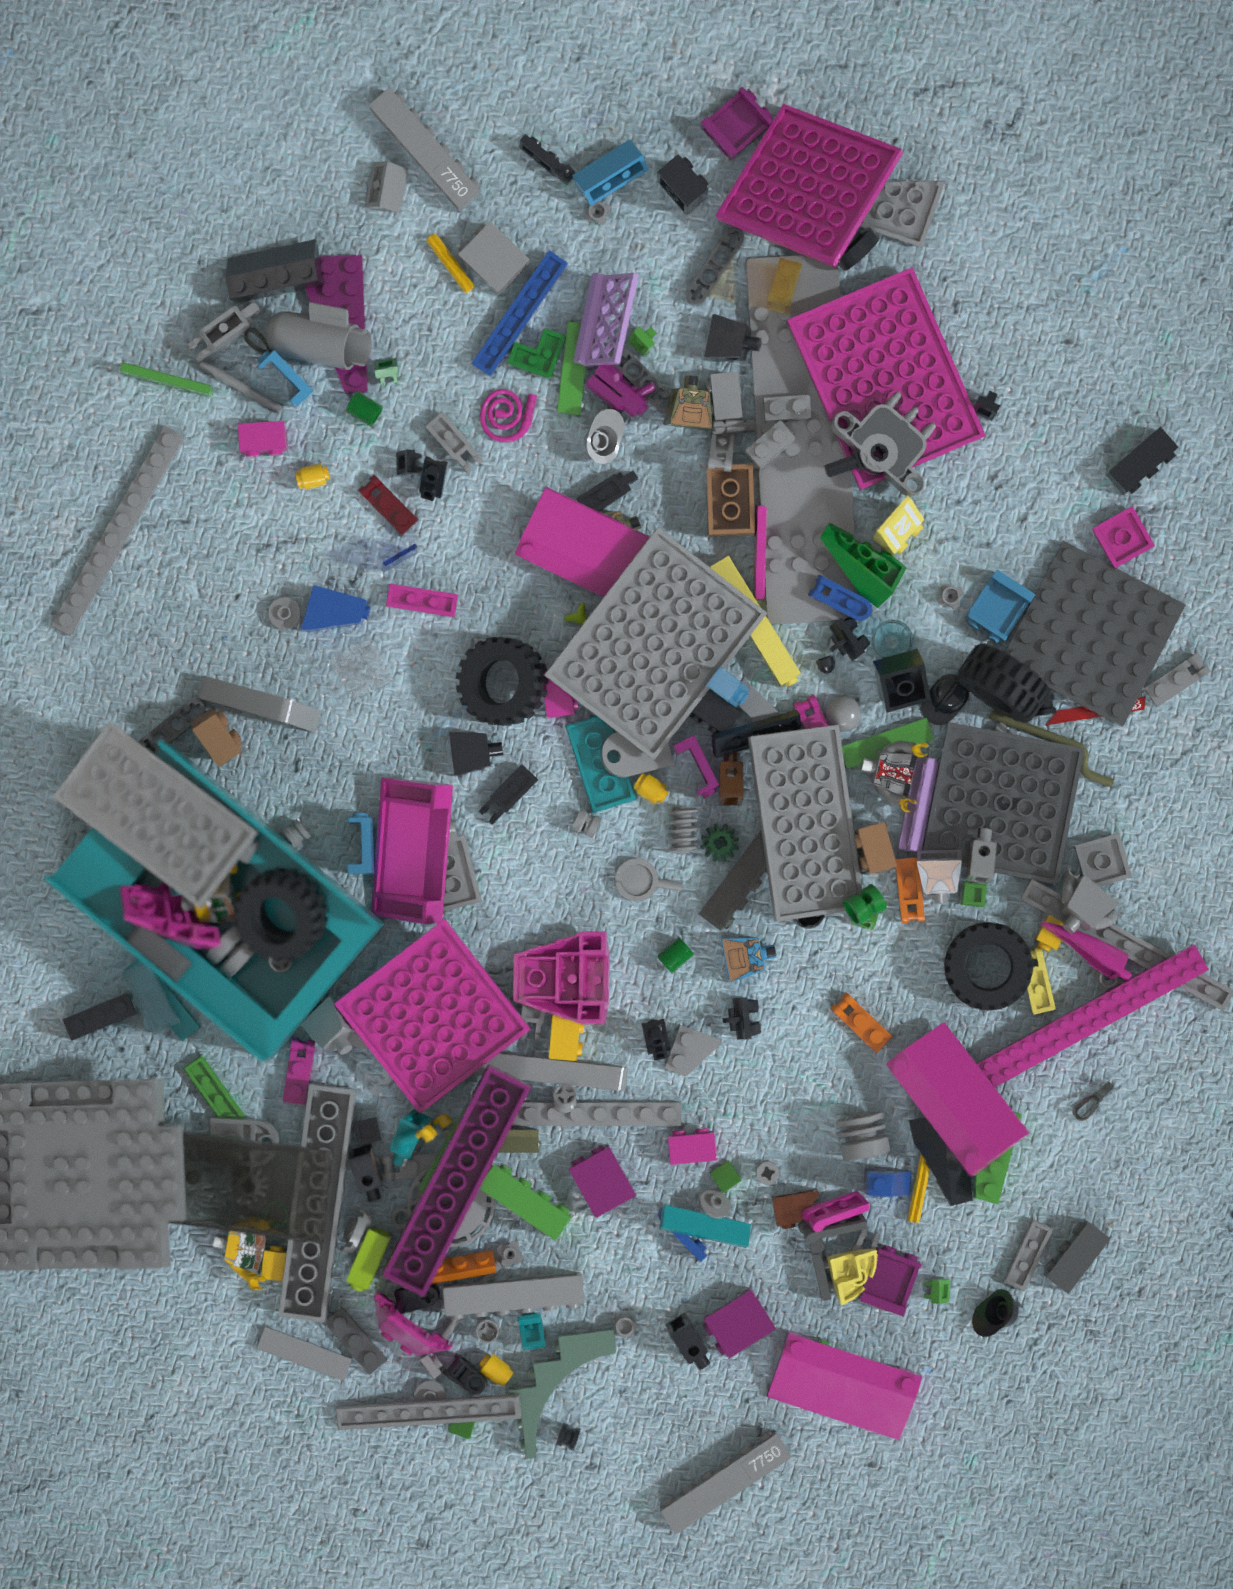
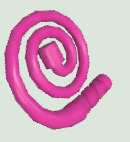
M508 389L495 390L487 396L481 406V426L484 432L493 440L498 442L516 441L525 435L532 424L537 395L528 394L525 414L519 430L511 436L501 437L493 434L485 422L487 405L492 398L499 394L510 395L515 400L517 415L509 424H499L493 418V410L499 403H506L509 410L506 412V410L496 408V418L504 419V417L508 418L513 414L514 407L509 399L503 397L495 399L490 404L487 412L488 420L492 426L499 430H507L514 427L520 421L522 404L520 398L513 391Z

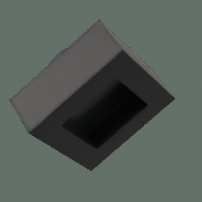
M377 1117L353 1122L358 1145L382 1140Z

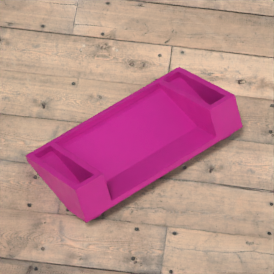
M545 487L521 537L515 555L604 597L650 536Z
M381 777L371 912L376 916L425 925L437 924L443 920L453 785Z
M945 1022L912 1043L886 1063V1066L970 1176L977 1175L1030 1133Z
M788 1330L767 1397L900 1440L923 1377L918 1372L900 1366L895 1368L813 1341L808 1336Z

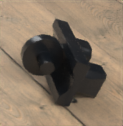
M428 456L425 457L419 489L421 498L434 501L435 497L441 499L448 462L435 461Z
M851 617L844 620L840 618L829 627L834 634L830 638L835 644L830 650L834 652L838 649L842 656L848 654L852 661L865 653L864 650L870 645V641L864 634L857 639L851 631L856 629L858 625Z
M748 997L732 998L733 1008H728L729 1017L722 1018L723 1023L730 1024V1031H736L737 1040L752 1039V1036L761 1033L759 1021L750 1022L749 1013L758 1012V1000L748 999Z
M651 1019L647 1023H641L648 1055L653 1054L655 1061L666 1059V1051L671 1049L665 1020Z

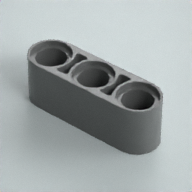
M135 925L125 937L132 946L177 982L193 964L157 933L139 925Z

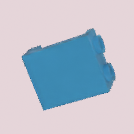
M265 351L256 360L259 363L256 366L258 370H261L271 362L298 390L288 400L294 407H298L313 392L305 381L275 351L271 353Z
M996 570L964 618L969 620L967 624L978 631L981 628L988 633L986 636L996 643L999 641L1005 642L1036 594L999 570Z
M352 813L353 818H347V823H361L362 864H348V874H374V818L368 817L366 813Z

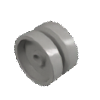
M235 925L220 937V946L211 949L205 956L213 964L220 963L227 956L228 960L222 965L221 972L228 979L257 952L253 953L248 949L250 947L248 943L242 942L240 939L242 934L240 931H236Z

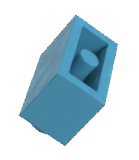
M719 667L706 685L735 707L738 704L742 705L749 696L747 692L750 689L721 667Z

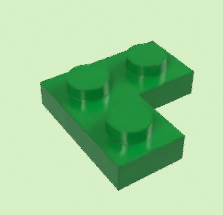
M544 328L537 349L515 342L507 365L551 380L566 336Z

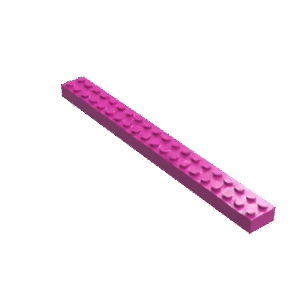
M1191 944L1131 977L1128 981L1120 983L978 1061L977 1065L993 1086L997 1087L1209 969L1196 945Z

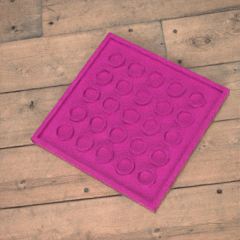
M783 103L715 216L721 222L835 267L903 155L902 149Z
M443 919L334 1003L419 1114L531 1029L446 919Z

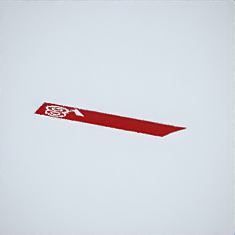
M1145 697L1137 699L1131 712L1145 709ZM1084 707L1058 710L1046 725L1101 716Z

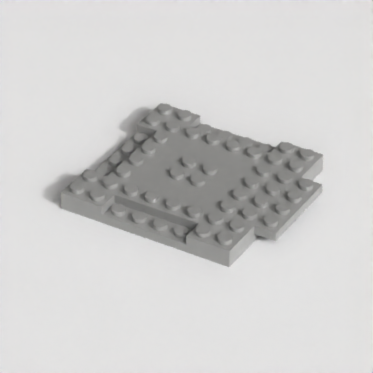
M163 1078L0 1083V1271L88 1268L163 1269L170 1267L169 1221L186 1220L183 1129L182 1125L165 1126Z

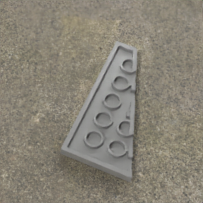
M886 181L860 227H870L874 232L923 247L945 181Z

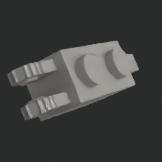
M255 302L246 308L243 305L238 308L237 306L231 307L198 332L200 335L190 341L186 348L194 350L201 343L206 342L208 347L199 352L194 358L197 362L204 360L212 353L214 355L251 329V325L254 323L252 318L261 312L260 308Z

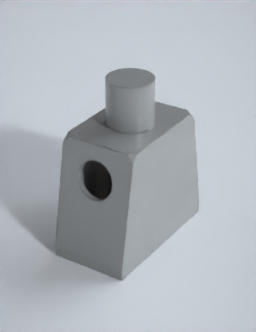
M329 996L300 1025L322 1049L338 1050L341 1055H344L352 1049L348 1039L355 1033V1030L334 1005L340 998Z

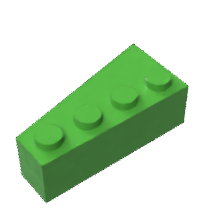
M1013 1111L1021 1121L1022 1114ZM1013 1147L977 1175L973 1176V1197L999 1204Z
M503 1163L500 1166L494 1164L485 1177L480 1189L556 1241L574 1216L570 1213L571 1210L561 1203L556 1204L550 1200L551 1196L541 1189L537 1191L532 1188V1183L524 1177L520 1176V1178H517L511 1174L513 1170Z

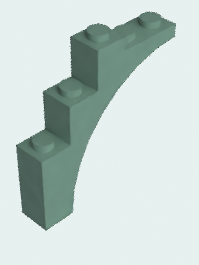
M613 1327L558 1334V1340L554 1341L556 1355L560 1354L561 1357L534 1361V1367H530L531 1381H536V1384L509 1387V1394H520L522 1417L517 1419L518 1430H523L524 1439H520L521 1453H526L527 1459L536 1458L538 1421L544 1405L554 1389L568 1374L581 1365L598 1357L617 1353Z

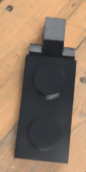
M525 134L520 139L519 148L552 176L555 175L564 184L568 185L573 179L572 175L576 173L572 167L560 163L559 158L553 152H547L541 147L542 144L538 139Z
M634 470L625 476L621 472L613 474L576 499L579 503L600 512L632 489L629 485L637 481L638 476Z

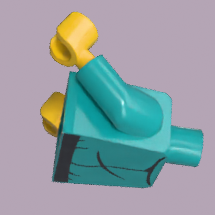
M413 1109L401 1118L390 1146V1151L396 1153L392 1162L397 1166L405 1167L407 1160L412 1159L419 1153L424 1141L427 1143L437 1135L434 1130L437 1124L444 1129L453 1123L450 1116L442 1114L433 1119L423 1113L419 1114L417 1110Z

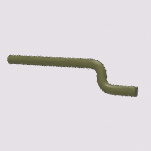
M994 710L991 711L989 715L991 720L1002 722L1005 725L1051 742L1085 748L1080 770L1082 775L1091 781L1110 788L1112 787L1114 779L1093 772L1088 768L1089 753L1082 743L1026 722L1015 721Z

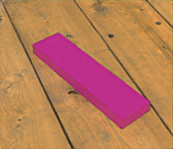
M755 505L753 596L755 599L765 598L767 507L764 505Z

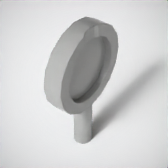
M641 858L630 859L624 862L618 868L615 876V885L618 892L625 899L633 902L644 901L650 898L657 888L682 890L683 882L658 879L655 867L650 862Z

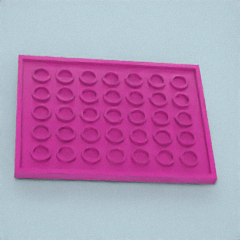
M913 267L786 321L830 424L832 419L843 411L849 412L861 422L869 411L877 405L884 404L891 395L898 391L901 394V398L893 407L895 411L904 417L908 411L916 407L919 412L910 424L919 432L928 426L930 422L936 425L933 433L926 440L924 453L914 463L912 468L986 436ZM839 418L837 420L840 428L847 429L848 424L845 419ZM836 435L845 458L852 456L851 452L854 450ZM875 451L873 453V456L880 457L882 456L881 452ZM857 469L851 470L859 490L886 480L883 476L884 473L873 475L865 471L858 472Z

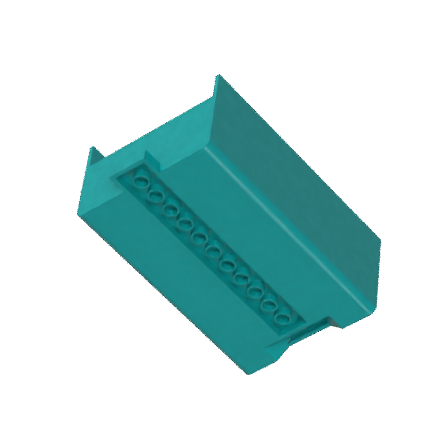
M160 741L158 743L160 749L155 753L157 757L258 832L253 840L258 842L259 846L249 863L246 864L239 859L236 862L237 871L232 874L228 873L235 893H239L256 876L268 869L274 870L277 867H284L285 871L291 868L297 870L299 875L304 873L309 876L307 880L311 883L314 881L318 885L316 889L319 893L323 892L325 896L323 903L328 905L329 912L325 915L329 918L328 925L325 927V933L319 941L298 959L294 958L291 968L284 973L275 972L270 967L269 957L263 959L259 957L260 953L256 952L228 979L221 972L222 965L228 960L227 956L220 963L213 964L205 957L210 951L209 949L187 947L159 935L193 963L177 982L125 939L136 924L124 919L120 894L121 886L148 884L149 888L160 887L161 883H166L161 878L154 875L149 869L95 828H92L53 876L47 875L44 880L263 1063L276 1056L301 1026L300 1024L309 1016L386 923L180 750L171 744ZM266 898L265 909L270 921L282 930L296 931L297 920L291 907L282 900ZM209 922L210 927L218 928L219 936L221 937L237 922H224L222 924Z

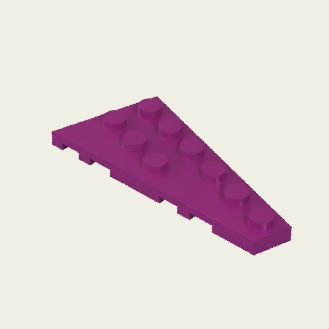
M320 256L325 285L305 289L310 302L347 309L349 323L358 325L361 329H366L363 256ZM367 364L365 366L354 365L350 370L335 367L345 394H354L357 391L368 393Z

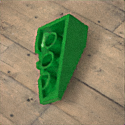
M830 522L826 525L820 536L824 545L859 594L876 608L881 606L894 593L907 567L890 553L884 550L881 552L874 550L869 542L864 541L861 543L855 540L851 533Z

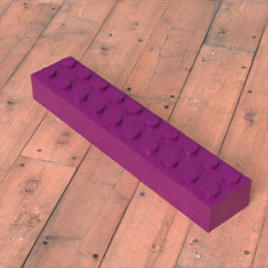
M487 1064L382 1270V1277L425 1297L531 1089L530 1084Z

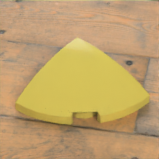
M875 1248L848 1251L827 1257L830 1274L840 1305L846 1304L858 1297L865 1290L862 1285L866 1282L868 1276L873 1277L877 1265V1250Z

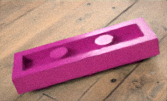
M389 584L386 607L455 618L458 594Z

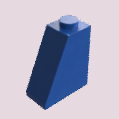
M313 585L301 630L313 632L363 624L364 619L368 620L371 607L368 606L369 602L365 599Z
M865 1168L863 1192L867 1196L897 1197L910 1195L911 1171Z

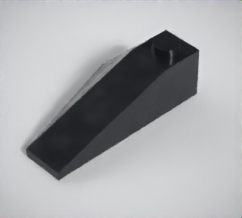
M921 1117L909 1120L913 1142L926 1160V1165L937 1179V1184L949 1205L954 1206L973 1201L969 1173L928 1119Z

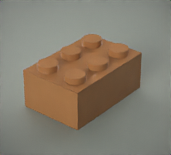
M732 464L731 472H726L721 468L710 470L707 465L708 537L754 536L753 464Z

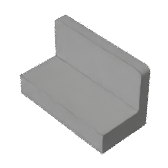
M388 161L373 162L365 207L400 213L408 169Z

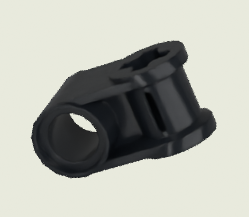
M436 1284L430 1285L429 1293H434L431 1300H429L428 1296L423 1297L404 1287L394 1290L398 1312L405 1314L433 1306L440 1296L438 1286Z
M456 1353L454 1361L448 1369L443 1370V1374L469 1393L474 1395L480 1394L487 1386V1378L467 1359ZM459 1365H461V1367L459 1368V1370L455 1373V1370L457 1369V1367H458ZM471 1378H480L482 1387L479 1389L473 1388L470 1384Z

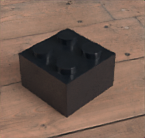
M677 154L657 171V182L687 216L707 199L709 189L707 186L709 184L701 174L696 175L692 170L694 166L688 158H682Z
M918 649L873 661L879 696L886 713L931 701L925 664Z

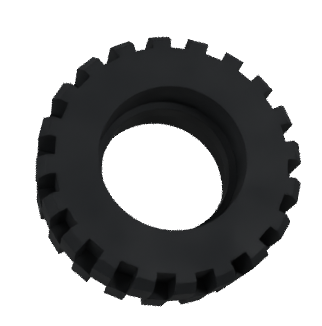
M490 637L486 638V641L475 643V649L469 648L466 651V660L461 659L458 665L462 667L461 672H456V679H459L456 691L462 694V697L459 698L461 704L468 706L466 711L471 716H476V720L491 725L511 726L512 724L524 722L525 718L530 719L535 715L533 710L541 708L543 703L540 699L547 695L548 691L544 690V685L549 684V679L544 676L547 668L544 663H540L542 657L538 652H533L531 645L513 638ZM499 660L510 661L518 673V688L514 696L506 703L495 702L488 694L486 688L488 671Z
M986 643L975 645L958 670V680L969 692L997 712L1021 723L1031 721L1049 695L1048 685L1044 683L1045 681L1036 672L1018 661L1017 658L1007 654V652Z
M277 867L274 870L268 869L259 874L240 891V896L236 898L234 904L236 909L233 911V918L237 919V923L234 925L236 931H240L242 934L240 936L242 942H247L250 946L248 949L253 953L257 951L260 953L259 957L263 959L271 957L273 962H280L282 959L284 962H289L294 958L298 959L303 956L323 936L329 919L328 916H325L329 912L328 905L323 903L325 896L323 892L319 893L316 889L318 885L314 881L311 883L307 880L309 876L304 873L299 875L295 869L289 868L285 871L284 867ZM266 898L282 900L291 907L297 920L296 931L282 930L270 921L265 909Z
M978 923L961 931L949 945L944 962L945 977L951 991L961 1002L974 1009L983 1011L1000 1010L1014 1004L1029 987L1033 974V959L1027 943L1013 929L998 923ZM981 945H996L1002 948L1010 959V974L1006 981L998 987H980L970 979L967 973L968 957L974 949Z

